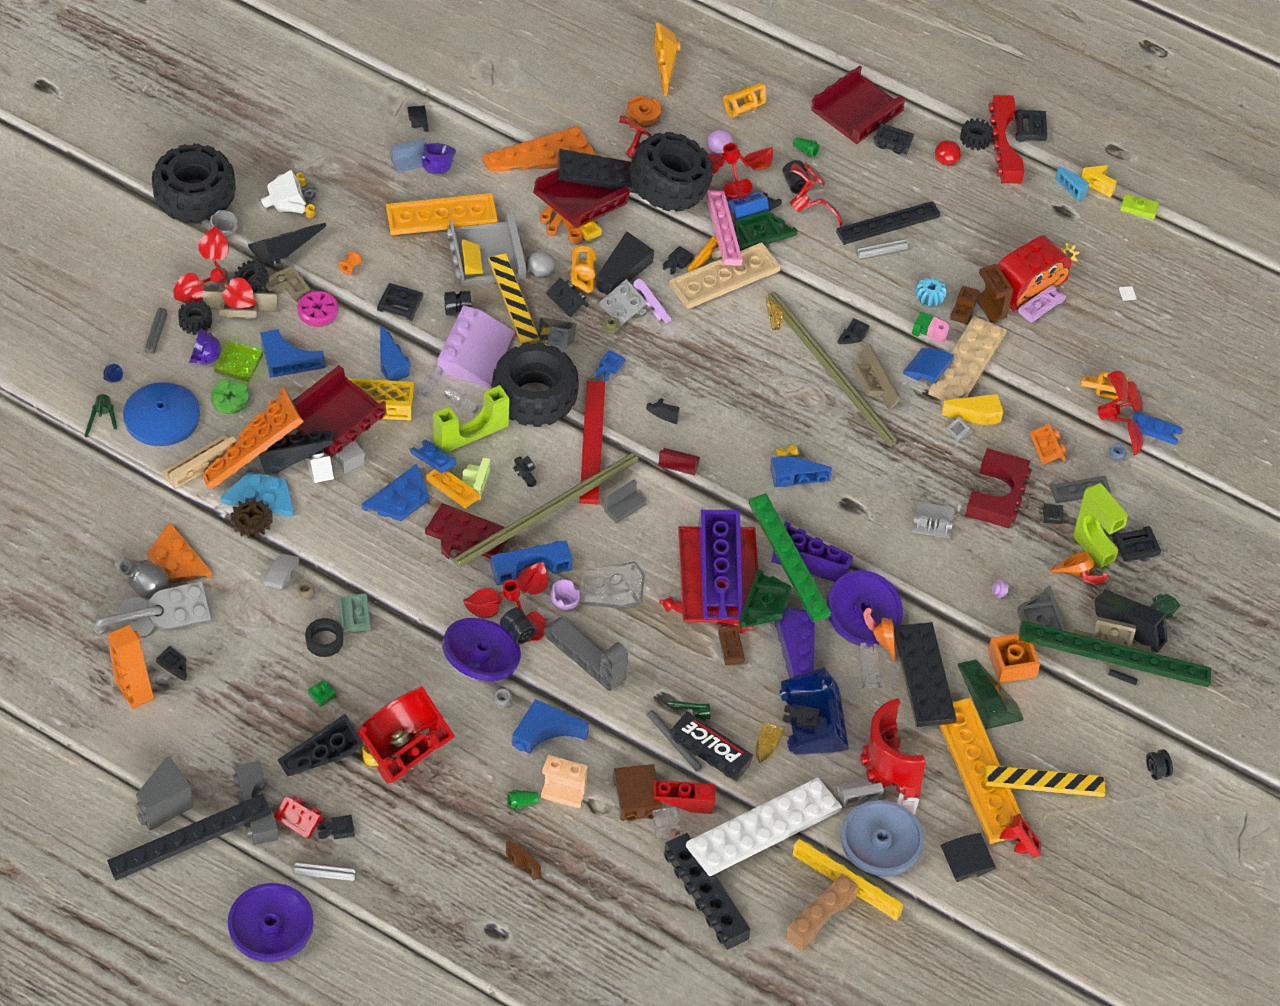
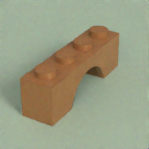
M844 874L840 875L788 926L786 939L802 952L816 938L821 927L834 913L840 910L843 912L856 899L858 885Z

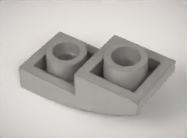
M280 553L272 564L264 585L275 589H283L291 580L290 573L299 564V557Z

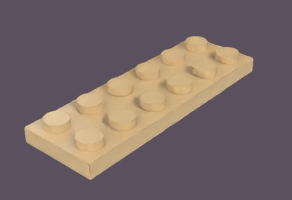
M761 242L740 251L742 256L741 265H724L722 259L669 280V286L686 309H689L779 272L781 266Z
M973 316L951 353L954 355V360L937 382L932 384L928 394L943 401L969 398L1005 337L1007 329Z

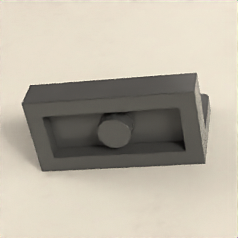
M635 480L630 481L605 498L604 512L616 524L646 505V499L636 491L637 482Z

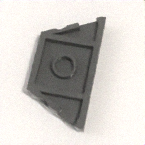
M1047 586L1041 594L1034 595L1029 601L1018 606L1017 612L1021 621L1024 620L1066 631L1050 586Z

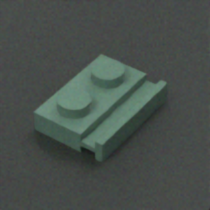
M367 593L347 595L344 598L338 596L343 633L345 631L371 630Z

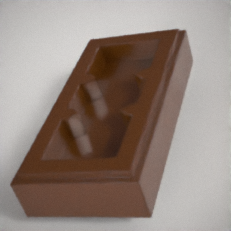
M738 627L718 629L725 665L745 663Z

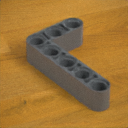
M561 617L544 629L545 636L550 642L607 690L612 691L626 679L628 652L621 643L616 642L603 653Z

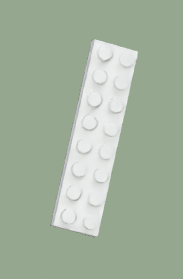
M816 778L687 841L686 847L710 877L840 812L842 806L821 780Z

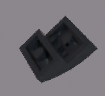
M981 833L966 835L941 844L956 882L975 874L979 877L997 869Z

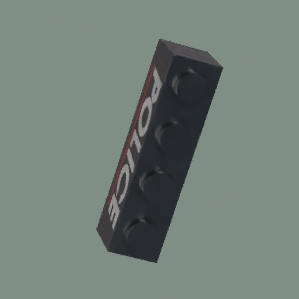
M686 712L673 726L670 738L675 743L682 745L693 755L700 757L710 766L724 773L728 778L737 782L750 767L753 754L689 712Z

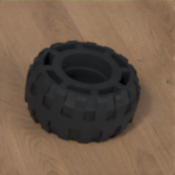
M659 132L640 143L632 158L629 174L631 175L634 190L639 192V196L643 200L648 201L654 207L662 208V210H675V212H679L684 209H690L697 205L700 200H703L713 177L712 162L708 158V153L705 149L701 148L695 140H691L682 134H674V132H665V134Z
M193 143V145H179L176 149L168 150L165 156H161L156 163L155 170L152 172L153 195L159 208L172 219L177 218L180 222H194V224L202 223L205 220L210 221L211 216L218 210H226L235 197L236 184L233 166L221 151H216L214 147L209 145L202 146ZM188 179H204V181L199 183L183 182Z
M529 342L522 344L518 348L517 346L511 348L507 354H504L499 359L493 372L492 388L500 385L509 397L510 420H516L524 426L529 424L534 425V427H541L542 424L551 425L556 423L558 418L563 419L570 412L572 406L575 405L579 388L578 371L565 352L561 353L559 348L547 346L545 343L537 342V344H530ZM536 382L542 383L550 389L535 392L522 389L521 387L525 384Z

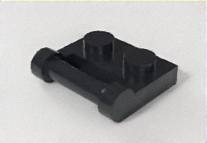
M1015 111L1014 117L1017 123L1016 141L1047 140L1046 111ZM1024 118L1028 119L1029 131H1024Z
M389 283L378 303L377 311H386L413 321L423 299V293ZM387 302L409 308V310L388 305Z
M1150 526L1143 527L1140 530L1125 533L1115 532L1112 534L1113 542L1117 545L1124 562L1158 556L1161 553L1159 544ZM1138 537H1144V538H1139V539L1124 541V540H1128V539H1133V538H1138Z

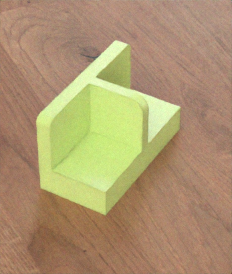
M487 458L482 459L480 466L468 464L467 469L463 470L462 481L479 493L480 499L478 500H481L490 473V459Z

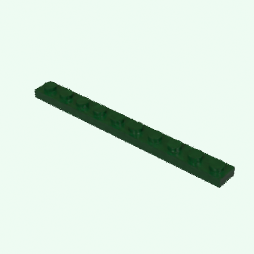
M1024 620L1021 621L1019 626L1018 640L1204 687H1209L1211 684V667Z

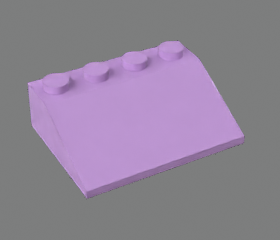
M463 305L438 357V373L491 388L494 369H496L499 359L507 353L515 336V331L482 310Z

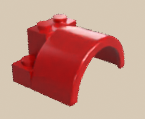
M423 686L417 687L391 701L357 728L358 735L377 762L376 768L386 784L396 781L407 773L408 769L455 737ZM429 728V732L427 734H420V732ZM401 729L402 731H408L410 740L398 748L390 743L393 733Z
M899 698L884 703L875 712L871 721L868 745H863L860 762L867 770L866 776L869 782H872V784L882 783L883 787L896 785L898 793H902L904 800H907V798L920 797L926 761L923 754L906 755L898 750L901 739L896 737L894 733H898L896 720L898 707L901 705Z

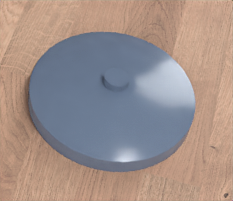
M876 800L857 806L847 815L841 830V844L848 859L859 869L874 875L890 876L908 870L917 862L924 844V833L919 820L907 808L894 802Z

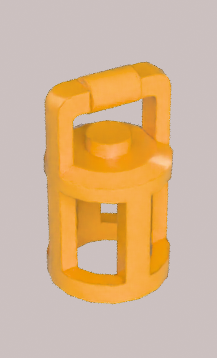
M758 83L751 87H744L741 91L734 94L725 95L723 97V106L729 117H738L739 114L748 110H755L758 106L766 102V86L763 83ZM758 89H759V98H760L759 100H757V95H756V93L754 92V91H756V90H758ZM743 98L745 104L738 106L736 100ZM729 103H732L734 110L730 109Z
M578 246L571 251V282L586 293H590L593 290L595 278L594 262L596 260V252L588 246ZM579 252H587V260L578 259Z
M1101 371L1098 377L1084 375L1081 378V386L1096 389V396L1110 399L1118 398L1116 394L1103 392L1116 393L1111 380L1106 379L1110 372Z

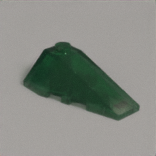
M977 659L958 663V668L986 730L1023 721L1024 718L1015 700Z

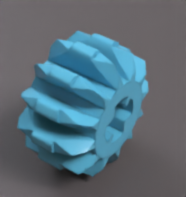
M926 277L924 280H920L915 291L917 300L921 301V305L927 304L928 307L930 305L936 307L938 304H942L947 293L945 284L941 283L940 279L935 280L934 277L932 279Z

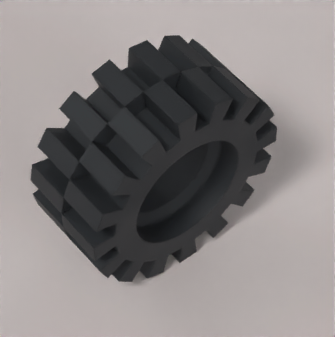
M973 118L970 119V122L968 120L965 121L960 135L962 144H966V148L971 147V150H974V148L980 150V147L982 149L988 147L993 134L992 126H989V122L984 123L985 120L979 121V118H976V121ZM971 133H979L981 134V136H976Z
M248 260L247 264L245 262L242 263L243 266L237 268L239 271H235L234 274L236 276L233 279L244 278L250 283L253 292L258 290L261 292L263 290L262 287H266L265 282L269 281L267 278L269 277L268 271L255 260H252V262Z
M191 300L192 303L187 301L185 302L186 306L182 304L181 309L179 308L178 310L180 328L182 327V330H186L188 334L192 332L193 335H196L200 328L208 331L212 324L210 306H207L205 302L201 304V300H198L197 303H195V300ZM193 315L202 316L196 320L189 319Z

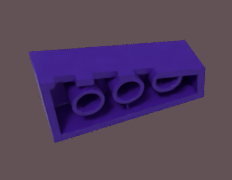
M785 521L784 526L811 575L836 582L841 576L851 572L853 561L851 554L833 545L828 546L823 543L822 539L818 537L814 539L807 535L805 530L801 528L797 530L791 527V523ZM773 550L771 562L781 565Z
M786 609L783 619L774 621V624L777 628L779 642L781 643L783 658L786 661L790 684L792 688L812 689L815 622L812 623L806 610Z

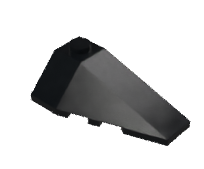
M326 223L312 225L295 230V232L284 233L276 237L250 243L248 247L262 264L270 263V266L281 263L280 259L287 258L327 225Z
M297 431L295 434L290 435L287 433L281 440H278L268 447L266 451L259 454L264 473H278L334 443L335 431H313L310 434H303V431Z
M344 714L279 758L278 762L286 775L291 776L349 757L365 746V744L358 735L355 724Z

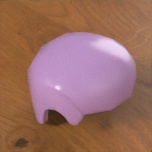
M721 129L713 131L707 139L708 149L715 154L724 153V145L734 143L732 135L727 130Z
M557 580L552 586L551 601L559 609H573L580 602V590H576L573 582L570 580Z

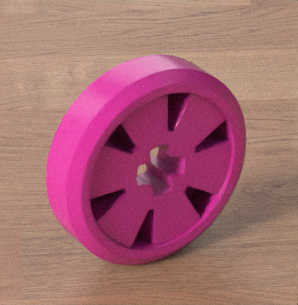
M324 291L309 292L302 296L298 302L299 318L311 326L328 325L338 315L337 300L333 295Z

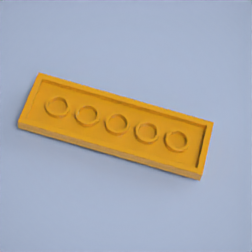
M492 193L386 204L391 235L446 230L450 228V220L453 221L454 228L498 223Z

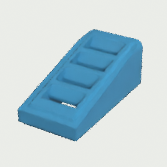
M1059 166L1055 180L1075 199L1081 201L1087 195L1089 182Z

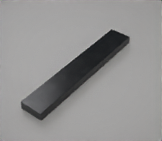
M931 201L839 227L836 233L843 245L939 218L940 212L934 202Z

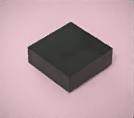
M1044 504L1043 523L1063 524V505Z

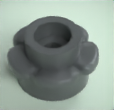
M307 185L302 188L305 201L312 202L317 198L318 190L316 187Z

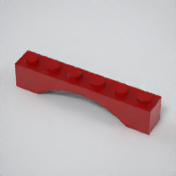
M993 95L992 102H989V113H992L990 124L993 125L992 138H995L994 151H997L995 161L999 164L997 176H1000L1001 183L1022 184L1024 176L1023 159L1011 148L1005 134L1007 126L1014 118V95Z

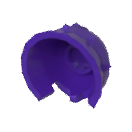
M440 143L424 144V151L427 152V156L422 154V167L431 174H444L451 168L456 150L449 145Z
M200 328L189 363L202 365L213 363L219 358L221 352L220 341L211 332L208 333Z

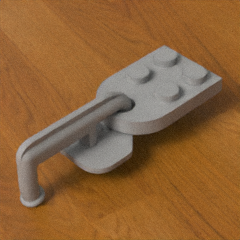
M202 581L160 590L150 598L149 602L141 597L127 599L120 605V614L98 618L94 624V631L101 634L105 631L106 626L123 623V627L130 624L133 631L137 630L140 637L149 635L154 626L170 630L210 621L211 616Z

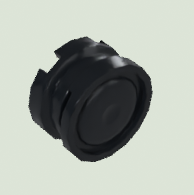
M1165 749L1158 750L1157 753L1150 752L1147 754L1148 771L1153 773L1151 777L1154 780L1172 776V760Z

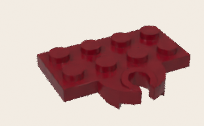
M442 503L426 527L425 534L441 540V554H444L449 559L452 550H459L460 552L456 554L458 556L505 527ZM508 540L481 556L491 559V556L502 551Z

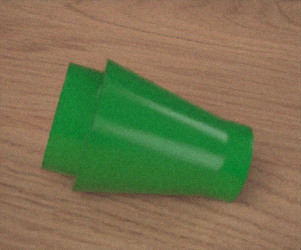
M796 137L793 141V147H796L808 157H815L820 150V144L815 140Z
M513 789L512 792L507 794L508 806L517 810L529 805L538 804V792Z

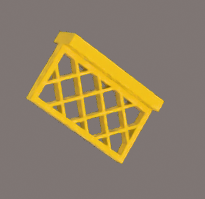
M348 378L379 404L382 401L386 402L387 414L383 419L411 421L415 382ZM371 386L372 388L366 391L363 387ZM383 387H389V388H391V389H389V390H387V391H384V390L381 389V388H383ZM410 388V390L406 392H402L400 389ZM376 391L380 393V395L376 397L372 395V393ZM396 392L399 396L393 398L390 395Z

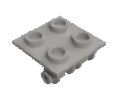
M626 279L601 300L599 304L611 317H615L620 321L621 327L636 313L643 315L646 312L645 305L647 302Z
M917 501L912 532L950 539L955 508Z

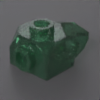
M1169 594L1155 596L1152 599L1153 602L1148 606L1165 613L1166 619L1172 617L1180 608L1176 598Z

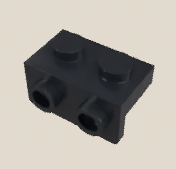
M881 123L877 135L874 136V144L880 149L887 148L896 154L902 155L903 153L907 155L914 134Z
M560 277L546 294L571 318L582 305L588 307L589 304L585 301L587 297L581 291L576 292L574 290L575 285L569 280L565 282Z

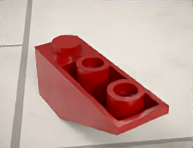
M654 780V800L691 813L712 814L715 805V784Z

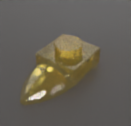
M766 296L767 311L772 330H780V322H783V313L779 311L778 305L774 304Z
M764 722L756 743V757L759 763L766 760L775 748L777 749L784 732L783 728Z

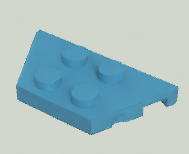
M248 472L221 496V503L238 506L239 501L245 503V498H248L249 502L256 498V502L263 500L264 505L268 504L269 510H272V513L292 517L294 515L286 479Z

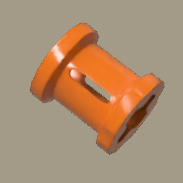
M349 251L345 260H341L338 263L340 270L350 275L353 272V268L361 264V256L357 252Z

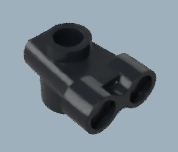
M519 456L515 458L514 462L516 465L513 468L517 475L522 477L528 487L535 486L537 481L531 474V471L536 469L530 457L522 458Z

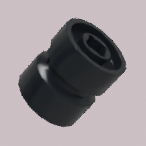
M794 160L787 163L783 167L782 172L791 192L799 194L806 180L799 174L791 172V167L794 163H797L807 175L808 173L802 161Z
M470 290L460 291L458 294L455 291L444 292L445 314L456 315L457 312L461 311L463 305L472 307Z
M519 607L507 611L500 620V625L507 633H510L511 638L518 645L529 641L537 631L536 626L527 619V616Z

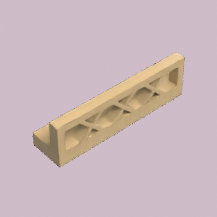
M223 435L163 470L162 476L174 489H177L204 473L217 458H222L228 451L226 448L230 444L234 445L237 440L233 436L227 438Z

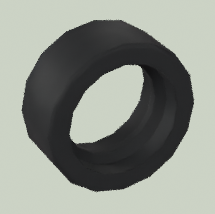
M329 618L316 619L311 622L306 628L305 633L307 649L318 657H329L338 653L343 646L342 627L337 621ZM320 631H330L336 635V639L329 644H318L313 641V636Z

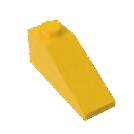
M998 394L944 400L941 413L944 416L956 419L960 416L964 421L980 425H994L1001 423L1003 409Z

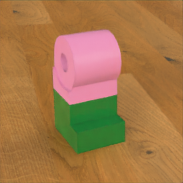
M920 312L914 323L912 334L919 336L921 333L931 337L936 342H944L947 339L949 325L941 319Z

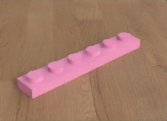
M708 190L706 199L723 264L741 265L742 256L725 192Z

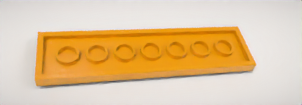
M971 698L955 701L953 706L957 718L956 723L939 725V728L989 844L1005 841L1000 839V835L1007 826L1012 824L1013 816L1021 814L1010 788L985 785V766H1000Z

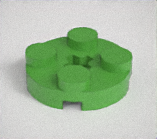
M220 380L211 392V402L215 409L223 414H235L237 410L245 409L249 403V392L246 384L233 380ZM229 395L234 396V397H231L230 399H227V396H229Z

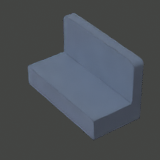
M424 138L390 146L391 160L397 173L422 167V154L427 156L426 151H424V144H426Z

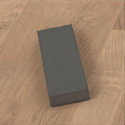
M1105 476L1053 484L1050 488L1056 504L1083 499L1086 488L1099 483L1109 493L1111 492Z

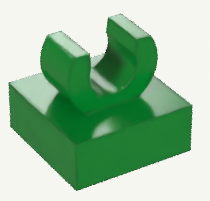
M324 679L308 689V695L319 707H322L336 697V692Z

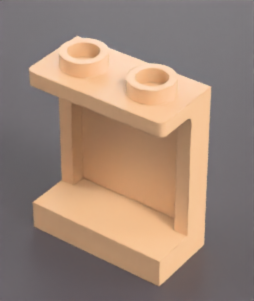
M548 755L542 773L545 774V784L541 792V798L580 808L586 793L588 766Z

